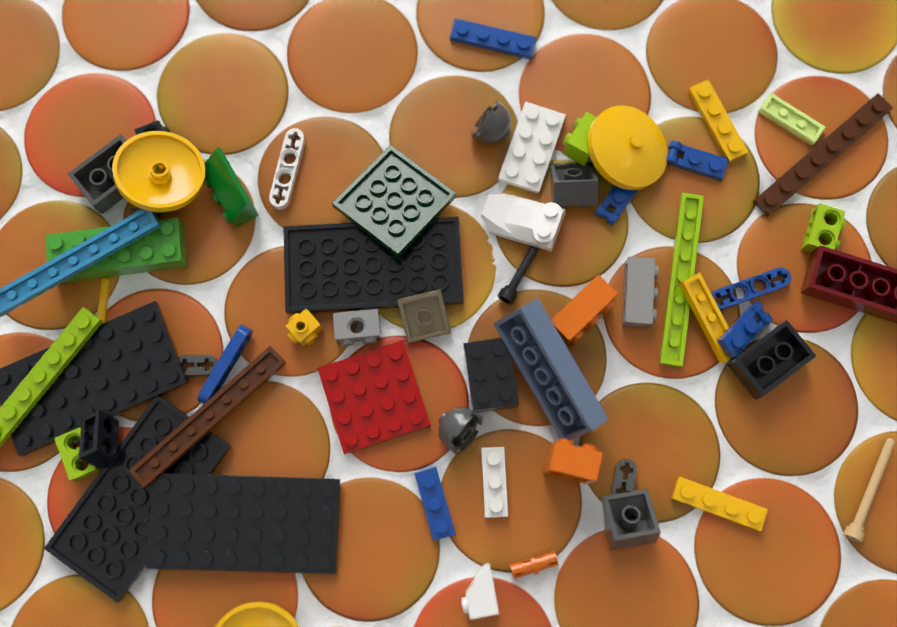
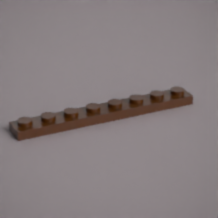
M877 93L755 198L753 203L769 217L889 113L893 107Z
M269 346L135 464L129 472L145 489L149 487L286 364L285 360Z

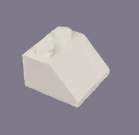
M484 563L465 591L466 597L462 598L464 614L469 613L470 619L499 614L490 564Z

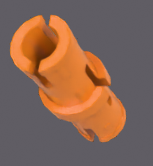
M555 551L536 557L534 555L529 556L527 560L510 564L513 578L516 579L532 573L535 575L539 574V571L558 566L559 563Z

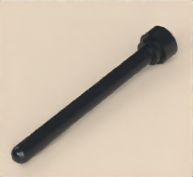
M534 246L529 248L509 285H506L499 291L497 297L501 301L510 305L514 303L517 297L516 289L540 248Z

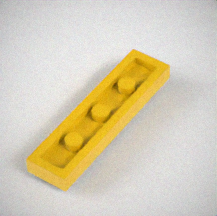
M706 80L690 87L688 93L723 157L727 158L728 163L746 156L748 150L710 81Z
M697 273L680 282L679 286L720 363H724L731 358L717 340L729 327L701 273Z
M680 476L677 477L670 498L756 531H762L768 509Z

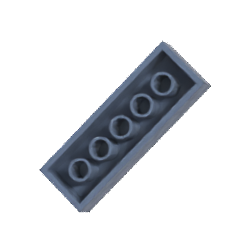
M538 298L494 323L496 330L559 438L572 440L592 432L608 420L603 408Z

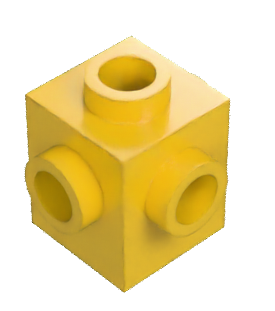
M307 309L303 310L300 314L295 313L292 315L286 325L289 330L287 333L288 337L295 344L299 341L302 346L312 344L318 338L317 334L323 330L320 323Z

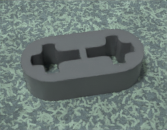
M184 355L179 357L182 365L186 361L189 364L195 365V367L187 368L185 372L186 377L209 376L218 362L211 355ZM209 360L214 365L207 371L206 368L200 367V364H207Z
M623 459L615 465L611 495L617 494L616 490L621 488L622 483H625L624 491H634L637 467L633 461ZM626 463L628 468L631 469V473H627L624 480L623 471H620V467H623Z

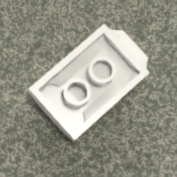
M503 193L488 195L481 217L488 227L489 234L552 252L566 211L556 203L544 204Z

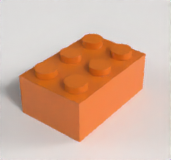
M599 274L551 319L566 347L569 344L573 347L584 335L583 331L585 329L590 331L600 319L599 315L605 316L616 304L614 299L618 293Z
M563 438L549 446L543 474L584 484L597 481L603 452L597 451L598 447L583 444L580 447L574 446V441Z

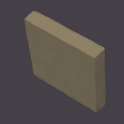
M441 289L397 299L408 343L451 333Z

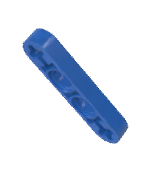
M776 268L717 289L711 294L714 299L716 295L718 298H722L728 294V299L722 301L721 306L719 303H716L721 311L786 287L791 281V274L785 268ZM778 275L784 277L782 283L781 281L770 283V280ZM754 281H762L765 285L764 291H757L754 288ZM734 288L743 289L744 297L742 299L734 296Z
M244 325L239 326L200 390L197 401L205 404L221 389L248 344L253 333L252 329Z

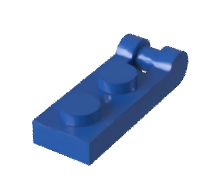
M670 141L668 146L669 153L666 157L668 165L718 181L723 179L728 163L727 158L682 145L678 141ZM678 153L683 155L682 159L677 157Z
M614 185L594 214L599 218L602 216L609 225L613 226L638 190H627ZM609 206L614 209V213L608 211L607 207Z
M759 301L749 306L717 340L730 358L737 357L764 326L773 320L769 313L764 312L762 309L763 305ZM754 315L758 317L757 321L753 318Z

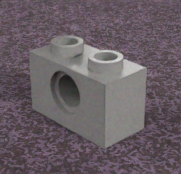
M378 309L333 313L334 335L337 344L341 343V346H352L354 342L363 341V344L377 343V340L382 339ZM355 324L363 325V330L360 333L352 332V327Z

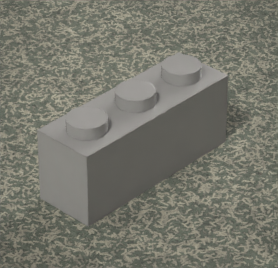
M628 257L625 261L622 326L649 328L656 321L657 310L653 309V300L656 301L658 293L657 287H654V279L658 277V266H655V258Z

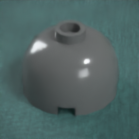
M497 100L493 102L496 106L494 108L489 106L476 122L475 126L478 127L476 133L473 130L471 131V136L483 144H495L500 139L505 141L511 133L509 129L511 115L508 109Z
M465 407L454 408L449 412L443 413L439 419L440 425L438 429L441 443L454 454H458L457 450L459 449L461 451L466 450L478 434L476 427L477 424L482 425V417Z

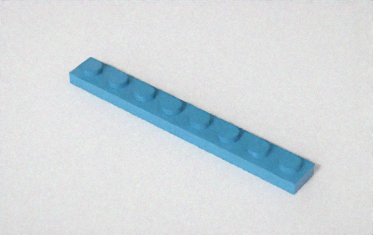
M141 209L0 288V317L160 228L161 226L153 212Z

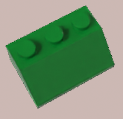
M216 148L204 163V182L208 188L213 187L215 193L212 196L218 206L220 204L223 205L225 211L222 214L228 224L232 222L237 228L259 216L221 148Z

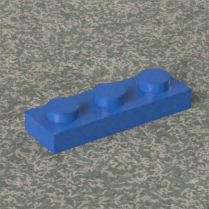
M434 467L414 473L433 541L455 535L437 468Z

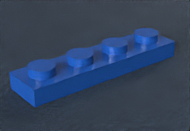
M455 18L450 41L531 60L536 37Z

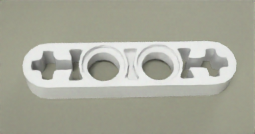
M297 128L290 129L285 135L269 195L271 205L277 210L286 209L290 204L306 140L304 134ZM295 135H298L300 140H296L295 149H292L293 142L291 138L293 139ZM289 154L296 156V160L292 164L284 162L285 157ZM288 174L291 176V180L287 184H282L279 182L280 176ZM280 189H283L282 196L285 200H281L280 203L277 204L275 198L280 197Z

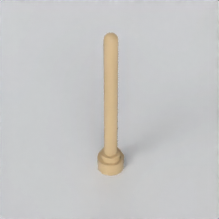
M892 438L886 439L855 519L844 530L843 536L852 541L862 543L865 533L862 526L894 448L895 441Z

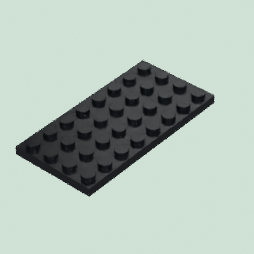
M459 217L436 218L399 258L354 223L283 226L285 312L287 314L301 313L305 309L311 313L399 308L397 299L441 289L445 305L464 304Z
M151 302L98 327L11 434L18 456L23 457L54 443L55 437L81 427L82 418L98 410L114 417L148 402L156 396L164 395L189 384L158 302ZM50 347L0 369L1 406Z
M156 396L121 442L117 448V461L102 468L43 548L117 603L121 602L146 567L152 484L145 489L129 470L189 418L188 415L161 396ZM210 431L164 473L211 475L231 448V445Z
M163 473L152 483L146 569L336 574L341 479Z

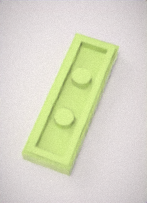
M772 93L769 94L758 110V113L811 146L816 143L826 128Z

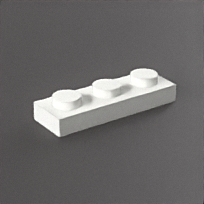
M504 447L481 448L485 518L508 517Z

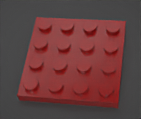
M403 340L317 368L344 454L431 426Z

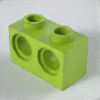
M819 203L811 212L801 250L811 253L820 245L838 250L840 245L838 236L846 224V220H844L845 211ZM824 218H828L831 221V225L827 224ZM819 237L825 240L826 245L819 242Z
M81 427L54 438L68 479L74 482H79L102 470V467L97 468L91 464H88L85 470L81 467L82 460L78 459L79 447L77 449L74 447V441L80 438Z

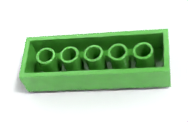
M179 218L157 220L161 226L160 228L62 283L188 267L185 225ZM109 227L45 235L47 262Z

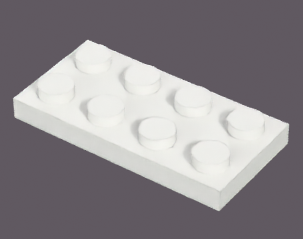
M525 102L498 181L539 194L566 114Z

